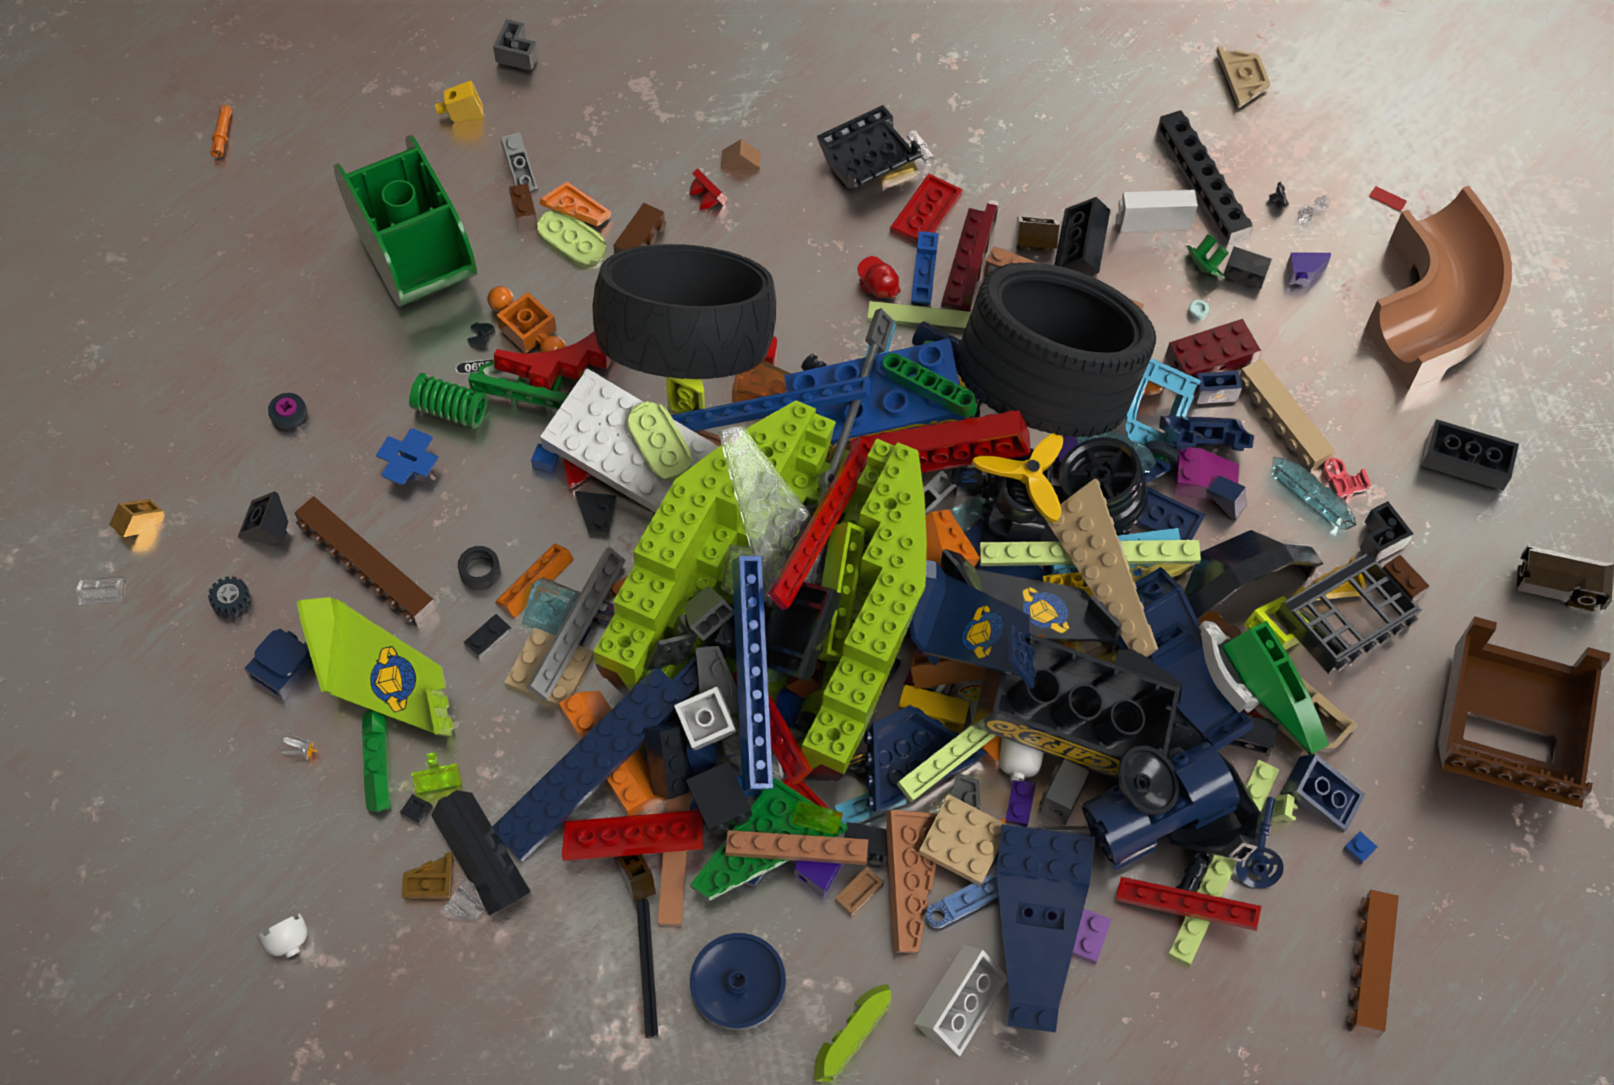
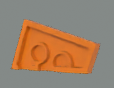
M567 181L540 198V205L595 226H599L611 216V211Z

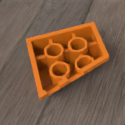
M948 509L932 511L925 516L926 560L937 562L945 574L949 575L940 565L942 551L948 549L962 554L975 567L980 557L951 511Z

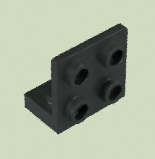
M686 614L678 616L667 639L656 642L644 665L646 671L653 668L656 670L657 666L662 669L668 665H679L685 662L698 638V635L689 627Z

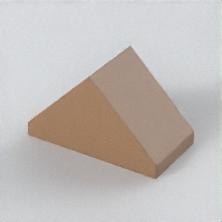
M740 139L722 150L721 168L760 170L761 152Z

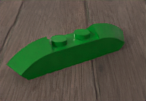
M368 709L362 718L365 801L367 810L380 812L389 808L391 804L387 716Z

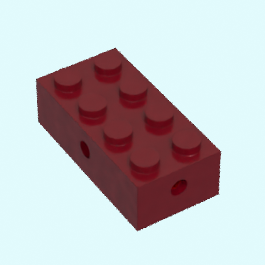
M1242 318L1169 342L1165 357L1172 368L1196 378L1197 373L1240 370L1258 361L1261 349Z

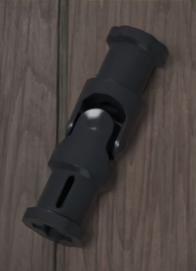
M1193 851L1188 863L1189 867L1184 869V877L1176 888L1195 892L1198 884L1202 883L1204 874L1207 872L1214 855Z

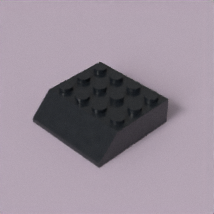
M804 581L789 608L782 610L775 603L765 629L767 668L809 682L815 672L817 659L823 650L824 640L831 629V622L835 611L839 607V600L842 594L835 589Z

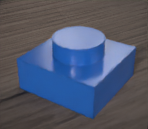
M1359 831L1343 849L1361 865L1378 846Z

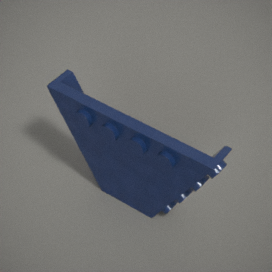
M911 705L874 722L864 734V744H867L865 766H868L865 785L866 788H869L866 808L869 810L870 818L908 799L897 783L956 738L959 733L949 730L939 720L930 718L920 708ZM980 748L937 783L976 764L987 753Z

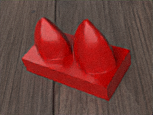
M698 168L692 173L695 179L690 186V195L700 194L707 189L701 199L700 210L708 209L718 202L724 205L728 201V198Z

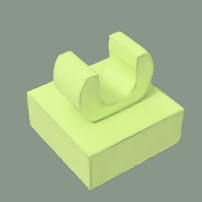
M1290 794L1274 797L1276 802L1271 820L1274 822L1296 820V817L1292 816V811L1298 809V806L1294 804L1295 797Z

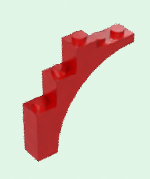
M595 331L577 343L562 349L541 353H516L497 349L493 354L495 369L529 379V386L544 387L548 390L551 389L558 375L579 380L587 364L607 369L612 361L598 347Z

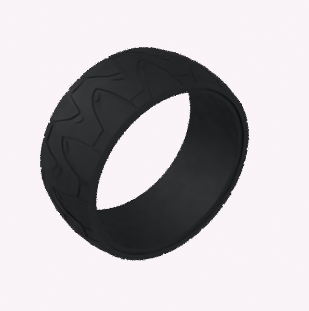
M656 244L617 252L602 263L594 287L592 310L596 341L600 350L613 361L630 369L651 375L678 379H713L746 372L762 363L773 339L776 323V293L772 275L762 265L747 257L721 249L698 245Z

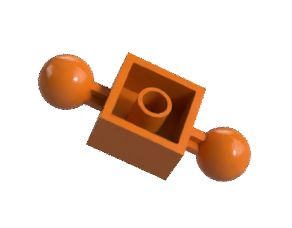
M496 286L490 290L487 301L494 311L500 312L496 315L499 329L524 353H527L538 344L541 345V352L567 347L562 338L550 336L557 331L555 316L529 292L514 301L512 292L504 286Z

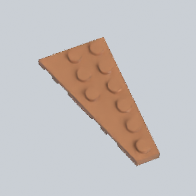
M888 810L885 813L894 953L919 952L924 928L922 920L924 911L927 910L929 903L926 901L928 891L932 889L936 869L935 862L919 855L918 852L938 814Z

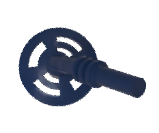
M1267 797L1261 819L1258 847L1247 858L1244 867H1242L1243 861H1237L1236 872L1239 879L1245 885L1252 888L1260 889L1274 885L1279 881L1284 870L1283 861L1279 854L1265 847L1266 839L1269 838V833L1271 832L1272 824L1270 822L1276 799L1272 797ZM1264 852L1272 855L1273 857L1268 858L1264 855ZM1274 865H1277L1275 873L1269 877L1268 875L1273 871ZM1251 872L1253 875L1261 876V880H1253L1246 875Z

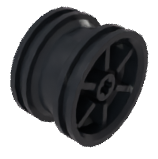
M1099 437L1076 445L1066 454L1059 468V481L1065 501L1093 479H1097L1100 482L1099 486L1103 497L1106 499V505L1110 517L1113 519L1116 533L1125 531L1141 519L1148 505V491L1139 456L1133 447L1116 438Z

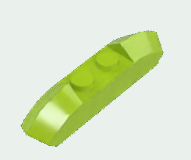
M888 984L868 990L854 1002L858 1012L852 1011L846 1020L848 1025L843 1031L839 1029L832 1038L833 1044L824 1042L815 1061L814 1081L827 1083L835 1080L890 1007L892 998Z

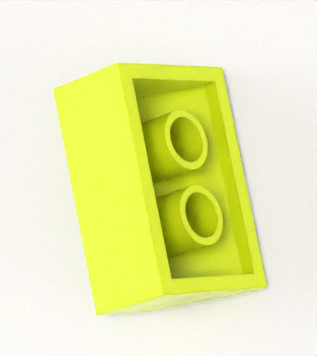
M666 377L669 410L679 414L705 408L704 387L701 379Z

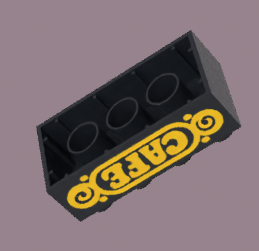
M1034 634L1024 638L1027 644L1032 645L1035 651L1033 665L1036 670V677H1034L1033 688H1029L1020 676L986 669L972 727L1055 757L1066 759L1072 763L1117 779L1118 765L1122 756L1134 747L1149 746L1159 750L1167 757L1180 688Z

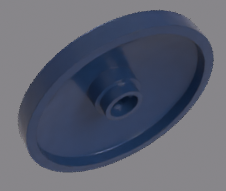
M731 933L720 936L709 942L700 951L693 963L690 973V990L693 1001L699 1012L718 1027L728 1030H746L761 1025L777 1011L783 1001L786 990V973L783 962L777 951L760 937L747 933Z

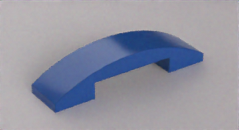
M919 231L911 303L931 305L939 233Z

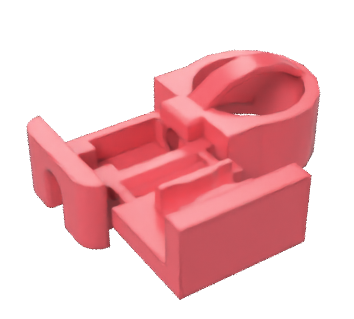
M1338 458L1328 459L1323 466L1322 473L1327 483L1331 482L1335 490V501H1340L1343 497L1349 499L1353 493L1369 490L1371 486L1365 468L1361 469L1357 476L1353 475L1351 477V475L1347 476L1345 464ZM1334 465L1336 474L1329 472L1327 466Z

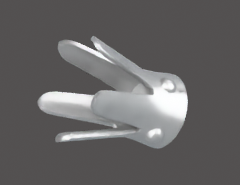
M288 731L290 735L300 741L287 737L283 738V741L299 748V750H282L280 753L284 755H299L308 759L311 753L317 752V750H313V741L303 740Z

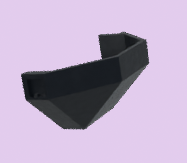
M1249 530L1201 551V561L1199 564H1194L1184 593L1198 620L1248 583L1291 564H1298L1309 579L1313 576L1316 567L1324 563L1311 546Z
M1186 721L1182 724L1174 722L1167 758L1171 759L1175 755L1183 753L1206 740ZM1219 753L1229 769L1239 793L1240 803L1236 805L1237 809L1198 829L1191 823H1188L1166 834L1172 845L1242 862L1258 847L1262 814L1234 766Z

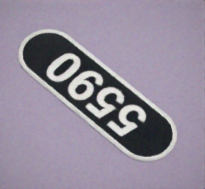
M494 358L457 364L455 369L459 374L477 373L480 366L493 361Z

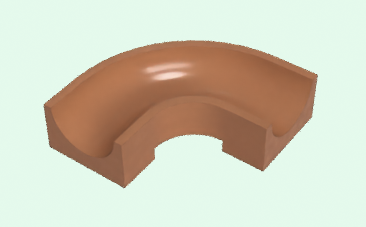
M1469 185L1463 187L1455 199L1445 208L1428 218L1417 221L1409 209L1401 212L1389 240L1409 269H1418L1420 282L1378 299L1365 329L1409 390L1443 376L1447 368L1461 362L1480 347L1490 334L1510 293L1512 262L1506 239L1493 216Z

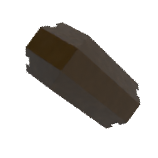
M1529 545L1522 552L1520 559L1523 562L1521 565H1518L1516 571L1515 586L1518 587V591L1560 599L1564 603L1568 601V606L1571 609L1584 612H1593L1595 607L1605 610L1612 602L1613 563Z

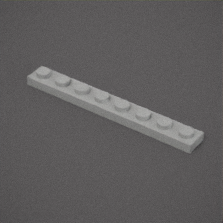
M611 547L604 550L526 687L543 701L547 700L626 561Z

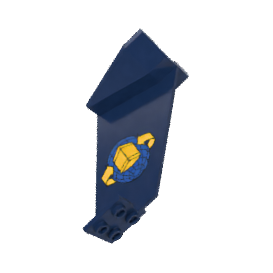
M926 560L925 591L910 624L911 639L928 660L935 665L940 657L1020 676L1029 688H1033L1034 677H1036V670L1033 665L1035 651L1032 645H1028L1024 639L1032 636L1030 615L945 574L937 562Z

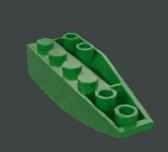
M1267 621L1248 629L1221 647L1244 686L1309 755L1329 746L1311 697L1292 660Z

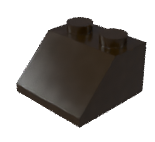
M1018 216L1017 246L1025 250H1032V247H1040L1041 251H1052V248L1057 249L1060 226L1058 220Z

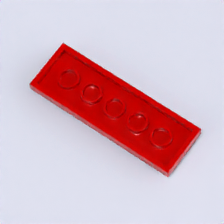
M698 810L565 821L561 855L563 861L700 850L703 849L704 822Z

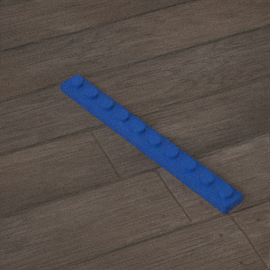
M866 376L674 414L671 417L695 432L762 419L795 400L813 408L869 398L871 381Z

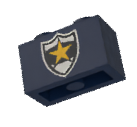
M1239 371L1197 373L1196 379L1201 380V382L1194 391L1196 404L1238 401L1242 390Z

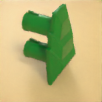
M1207 234L1197 248L1191 245L1186 246L1201 272L1225 278V275L1219 270L1218 266L1229 252L1223 247L1218 246L1209 259L1206 255L1217 243L1215 238Z

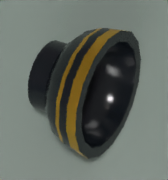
M866 752L853 756L848 766L852 770L855 769L856 775L868 771V766H865Z

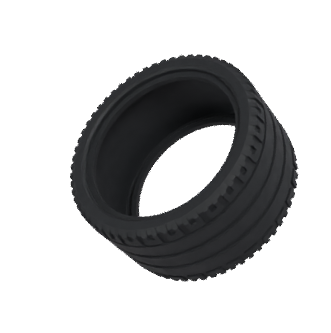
M1034 262L1011 263L995 268L984 278L958 347L956 366L965 386L982 403L987 404L989 408L994 409L999 414L1019 410L1027 427L1050 434L1054 433L1068 437L1098 436L1116 429L1126 417L1153 355L1156 345V331L1151 320L1148 319L1149 317L1144 314V311L1120 291L1096 278L1072 269Z

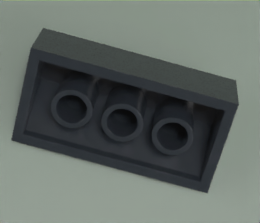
M1094 197L1065 208L1055 266L1072 269L1089 276L1099 273L1111 211L1099 198Z

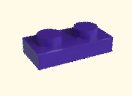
M1013 780L1005 818L1006 823L1028 827L1036 782Z

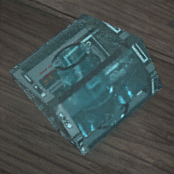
M542 577L532 585L522 624L538 628L556 636L580 592Z

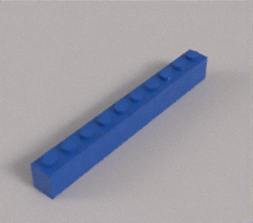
M739 556L732 561L742 791H764L773 788L762 558L761 556Z

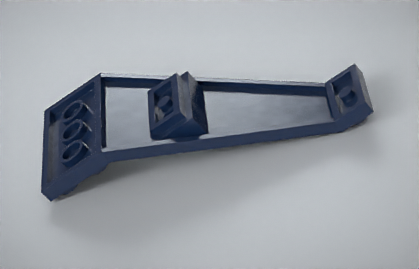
M1162 567L1136 581V591L1140 602L1143 604L1146 620L1151 627L1158 650L1147 658L1183 683L1180 703H1177L1176 710L1216 751L1254 729L1252 721L1242 711L1239 713L1215 685L1204 657L1200 624L1182 587ZM1119 634L1116 646L1120 650L1129 649Z
M1001 825L996 878L1009 991L1007 1026L1056 1033L1059 1006L1090 885L1095 837ZM1026 908H1031L1033 911L1030 917L1024 915ZM1050 911L1056 913L1054 920H1049L1047 917Z

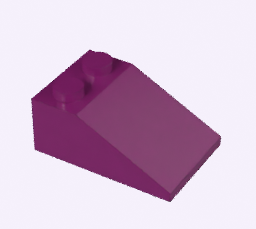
M1187 447L1185 450H1178L1179 460L1175 468L1174 495L1214 500L1206 490L1217 476L1220 475L1238 483L1239 464L1199 448Z

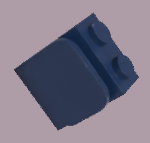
M279 628L272 631L256 648L255 657L244 669L250 679L282 700H285L313 667L307 642L303 644L291 631L286 633Z

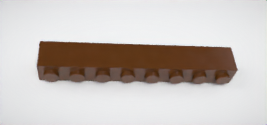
M316 497L310 498L294 512L297 518L296 524L302 531L305 532L307 530L311 533L312 539L320 545L322 543L326 546V551L332 557L337 556L341 559V564L347 570L352 569L356 572V577L362 583L367 582L371 585V590L377 596L382 595L392 609L397 608L401 612V616L408 623L412 621L418 626L437 609L431 596Z

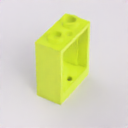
M1282 596L1254 610L1243 625L1250 629L1267 621L1284 649L1287 650L1300 642L1292 633L1286 635L1268 617L1272 613L1275 615L1280 606L1287 600ZM1297 611L1305 619V621L1309 623V621L1299 611Z

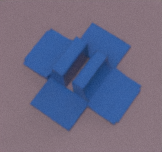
M410 428L403 441L388 436L376 454V457L389 462L381 476L400 485H404L410 475L415 477L416 474L427 477L439 456L426 451L433 437L414 428Z

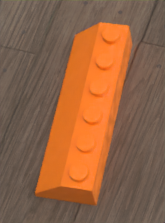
M600 690L578 692L559 703L561 715L578 742L612 710ZM638 749L604 781L625 816L641 815L667 800L653 795L650 767Z

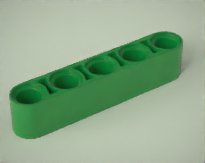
M890 353L884 357L883 366L890 380L962 417H971L976 413L975 396L970 390L897 353Z

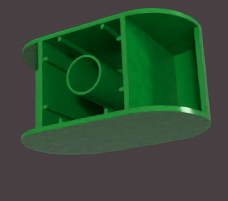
M412 135L406 136V151L346 174L339 163L333 166L340 193L356 231L390 295L399 307L477 275L474 254L459 215L420 145Z

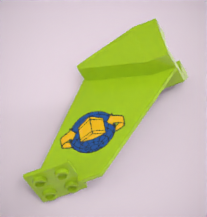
M331 597L297 601L301 626L321 692L329 693L435 733V735L452 736L453 722L447 713L449 701L443 692L438 691L446 689L442 666L350 608L343 601Z

